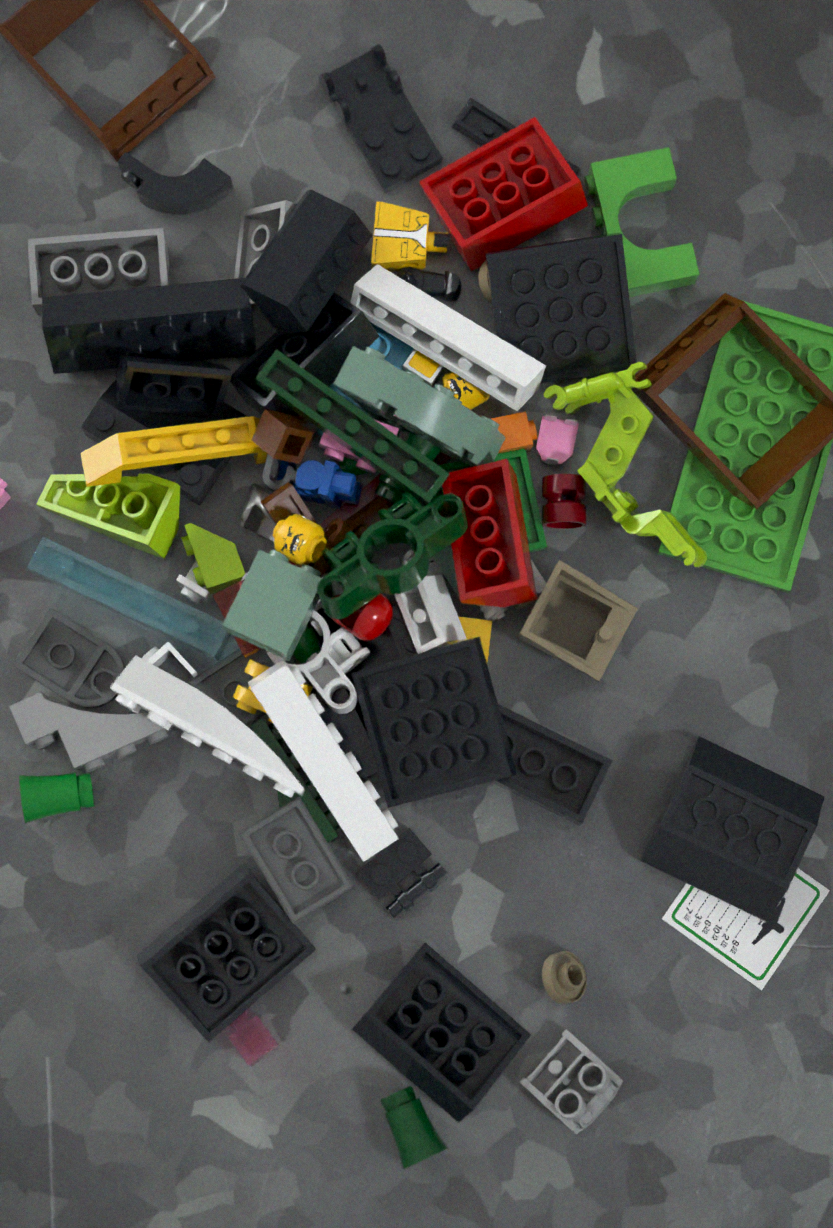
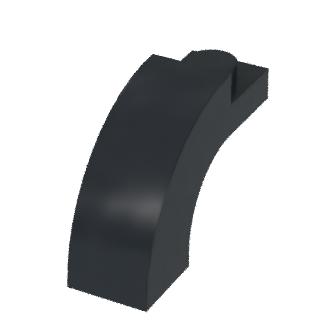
M127 152L118 161L122 173L121 178L135 189L140 186L137 190L140 202L149 208L163 213L190 214L205 210L221 201L233 189L231 177L205 158L195 169L181 176L158 174Z

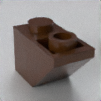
M264 409L252 441L273 459L300 464L308 454L318 428L303 417Z

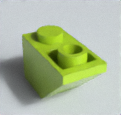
M192 523L184 525L187 535L181 537L187 556L194 555L198 567L192 569L197 585L200 587L205 586L210 595L240 585L245 571L235 543Z

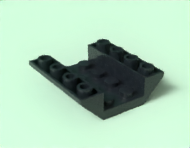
M699 736L684 766L686 770L659 828L654 830L640 861L760 920L768 922L787 892L814 834L825 796Z

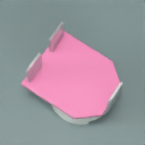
M547 414L542 416L536 444V452L539 459L553 466L566 463L573 455L579 423L571 419L560 420L557 419V416Z

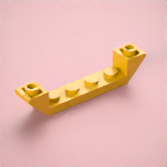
M249 416L116 433L81 452L86 487L120 483L123 470L245 454H254L256 464L266 463L268 454L252 441L260 418Z

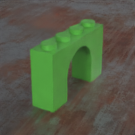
M669 147L591 163L588 175L584 176L587 195H593L595 207H592L594 226H600L602 235L619 232L622 234L629 297L693 285L700 275L692 242L656 250L643 249L632 244L624 236L618 222V212L628 201L644 195L673 190L677 177Z

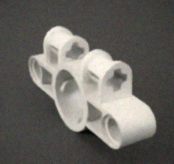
M248 572L242 577L241 582H240V588H241V586H242V584H243V582H244V580H245V578H246ZM319 599L309 621L320 636L323 635V646L319 654L315 652L308 658L305 664L296 665L301 675L308 679L331 710L338 714H347L356 707L358 696L346 674L364 661L370 654V650L367 647L363 648L357 639L343 627L331 634L326 621L317 613L323 607ZM343 643H346V645L352 651L351 653L347 650ZM267 651L274 665L282 660L286 661ZM339 688H345L350 691L348 701L343 704H336L332 701L333 693Z

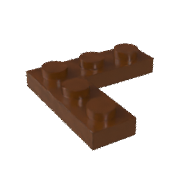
M289 482L260 501L275 525L280 520H285L294 514L302 515L318 524L294 486ZM378 496L345 521L352 526L354 534H363L371 525L381 521L378 511L383 508L387 510L389 507L384 499Z

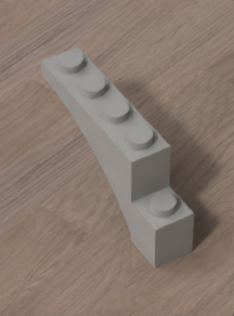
M42 692L9 706L26 745L30 747L36 745L37 749H41L57 741L55 736L60 734L73 767L77 770L84 768L85 773L104 766L103 760L116 754L119 759L137 751L135 745L148 740L149 744L157 743L169 736L167 731L176 728L171 725L170 729L166 730L153 723L146 717L149 712L125 715L77 710L48 700L47 695Z

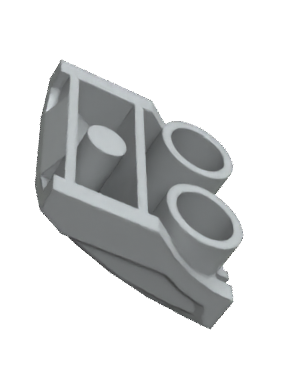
M566 1029L562 1033L563 1037L528 1077L521 1079L520 1083L575 1134H578L589 1126L612 1101L623 1080Z

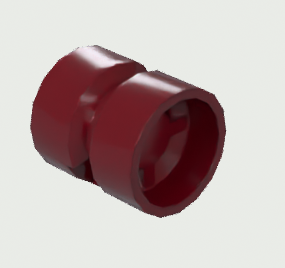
M552 474L542 477V498L547 500V503L542 506V526L553 529H574L586 526V506L581 503V500L586 497V481L581 475Z

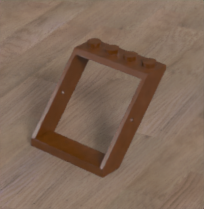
M29 0L0 25L1 36L17 58L115 162H118L125 152H130L216 78L201 53L151 0H133L185 56L99 129L33 57L100 0Z
M726 293L646 365V369L640 370L635 375L637 382L649 379L652 385L644 389L633 388V392L734 497L755 509H758L763 503L768 501L782 485L790 480L796 472L833 439V392L744 301ZM740 321L819 404L743 475L737 478L658 395Z

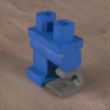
M267 455L263 471V481L272 492L289 482L304 501L327 504L330 508L340 509L341 502L358 505L362 484L356 482L354 474L343 472L336 462L325 460L323 466L316 460H308L296 469L297 465L294 462L273 459L270 455Z

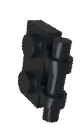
M410 828L401 834L398 840L387 846L356 872L378 900L388 891L392 893L396 899L386 909L393 918L397 917L402 911L406 910L408 912L415 906L413 902L428 889L433 891L439 886L437 882L447 874L440 863H437L429 871L425 869L421 863L432 854ZM414 871L420 879L406 891H403L398 883Z

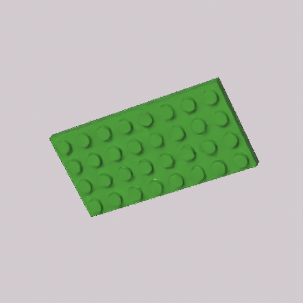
M744 301L833 392V327ZM739 321L719 340L693 432L739 478L819 403ZM833 439L758 509L734 497L688 449L670 512L695 542L706 551L707 560L701 567L789 593ZM660 542L657 554L684 562L686 558L682 557V555L679 557L674 556L664 543Z

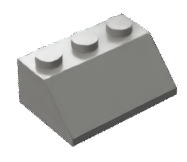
M284 200L241 211L234 279L246 278L297 204ZM251 300L252 311H260V309Z

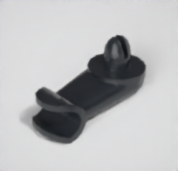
M405 267L396 274V276L431 297H443L444 300L452 302L457 301L460 297L462 289L459 276L450 271H445V274L418 270L414 267Z

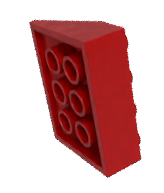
M536 117L419 181L421 188L470 271L479 268L486 261L485 253L512 249L588 206L581 181Z

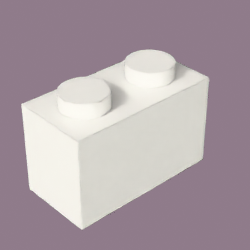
M442 575L426 576L414 589L405 593L395 594L417 654L467 639Z

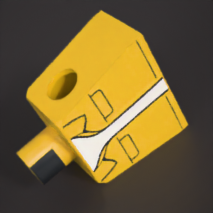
M376 201L371 269L377 264L390 272H396L405 267H414L418 270L424 269L426 267L427 252L447 253L448 233L428 231L429 214Z

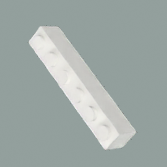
M375 265L354 284L350 303L362 310L371 323L512 409L518 411L539 389L546 365L380 265Z
M282 660L250 680L248 684L364 862L399 839L393 830L399 825L388 808L381 812L375 800L379 799L380 796L370 780L363 783L356 772L362 768L351 751L344 754L338 743L343 738L334 724L331 722L326 726L319 716L325 710L314 693L307 697L300 685L306 681L294 664L288 668L285 661Z

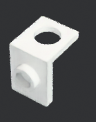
M195 561L186 577L180 574L176 579L179 586L183 588L180 593L197 604L200 599L210 604L216 593L210 595L205 586L200 587L197 585L192 570L198 567L197 561Z
M169 642L160 649L156 646L153 647L142 657L143 660L159 667L173 654L194 678L198 676V673Z

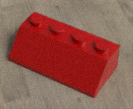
M508 459L450 472L442 484L443 494H454L462 500L468 521L466 532L451 543L461 603L504 608L538 600L517 475Z

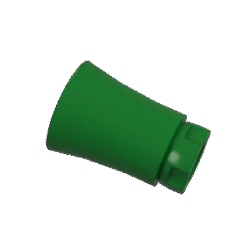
M76 773L46 776L19 775L25 824L48 816L81 811V807L95 806L90 773L78 776Z

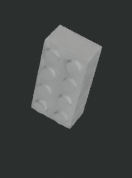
M164 228L27 239L31 300L38 316H42V297L171 285L168 240Z

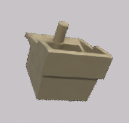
M559 560L518 638L599 682L638 608Z

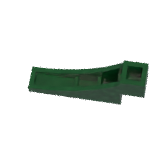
M261 719L253 724L252 728L255 734L281 759L305 789L302 796L294 793L292 798L277 791L279 808L300 797L327 843L329 844L337 839L339 836L335 830L341 826L330 809L324 813L316 801L322 797L311 780L304 783L298 774V771L303 768L292 751L286 754L279 743L284 739L274 723L267 725L264 719Z

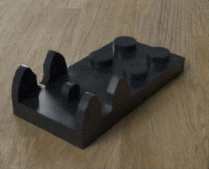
M376 44L367 53L330 73L325 72L319 75L320 85L384 193L442 163L443 158L403 92L402 83L397 71L390 70L388 67L386 55L380 44Z

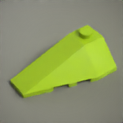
M51 474L36 505L135 549L165 559L179 530L180 485L152 474H138V476H121L120 483L86 487L84 474Z

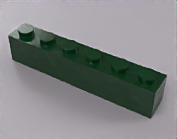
M277 349L257 375V385L400 488L412 494L424 505L431 501L449 476V473Z

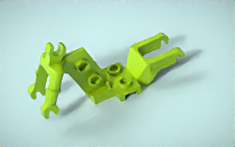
M637 362L631 364L627 370L617 373L610 372L591 379L584 378L582 382L566 387L557 385L548 387L543 394L544 397L551 399L557 395L553 408L561 410L569 404L565 409V412L569 415L575 414L581 406L596 401L600 403L603 399L608 398L611 413L585 464L577 471L596 493L594 496L597 500L606 505L613 514L612 518L615 522L620 523L627 533L645 537L658 536L674 556L679 557L682 555V557L686 558L684 565H694V567L698 568L703 566L707 560L706 551L695 542L671 512L656 510L639 514L636 510L639 504L628 491L623 493L619 488H615L618 480L624 476L654 417L632 391L633 388L644 389L652 385L649 379L642 380L641 382L635 380L636 372L646 369V364Z

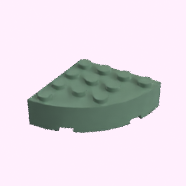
M352 347L334 385L360 410L374 420L403 429L427 440L440 448L441 453L471 467L494 462L506 438L498 431L500 425L485 416L480 417L463 406L460 400L453 397L455 393L438 384L433 388L424 383V379L408 370L404 372L394 367L393 364L384 360L385 355L377 350L366 347L365 351Z

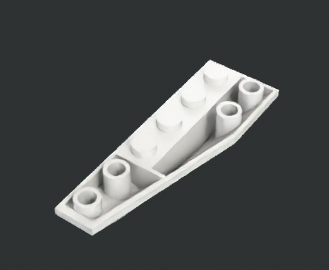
M136 655L110 689L118 695L115 700L131 711L138 714L141 708L149 712L146 717L153 723L166 730H169L171 725L184 731L181 736L184 740L197 747H200L202 742L214 748L212 755L228 764L233 759L245 765L242 770L244 773L259 781L262 780L263 776L268 777L276 782L273 787L275 790L292 798L294 793L300 796L303 795L305 789L281 759L231 712L195 687Z

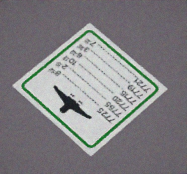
M798 868L784 897L768 922H765L686 883L662 919L762 990L830 890Z

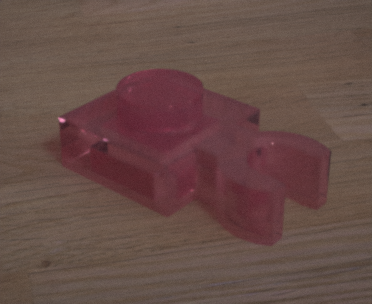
M247 1009L229 1025V1027L236 1029V1032L230 1035L229 1039L248 1066L252 1067L277 1048L279 1044L258 1016H255L250 1021L248 1020L249 1012Z

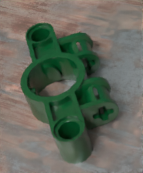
M405 492L399 502L387 510L383 508L378 511L381 521L367 528L360 539L352 531H349L345 534L346 538L331 549L325 548L322 550V556L332 572L319 581L317 586V593L326 615L333 619H343L380 593L401 594L417 587L427 575L429 559L466 532L468 521L462 500L454 494H443L423 507L412 494ZM390 544H407L415 553L411 560L406 561L402 567L397 569L383 570L379 569L376 563H371L373 556L380 549H384Z

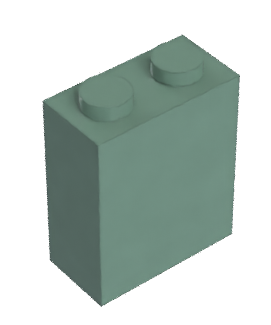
M259 550L222 626L227 633L289 661L320 599L317 593V586L322 579L320 577L321 572L305 564H302L301 568L288 563V558L278 551L270 550L268 554Z

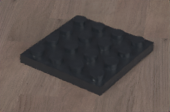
M620 232L485 253L496 336L546 365L541 383L624 371L631 364L637 363L623 238Z
M480 637L351 673L388 808L517 775Z

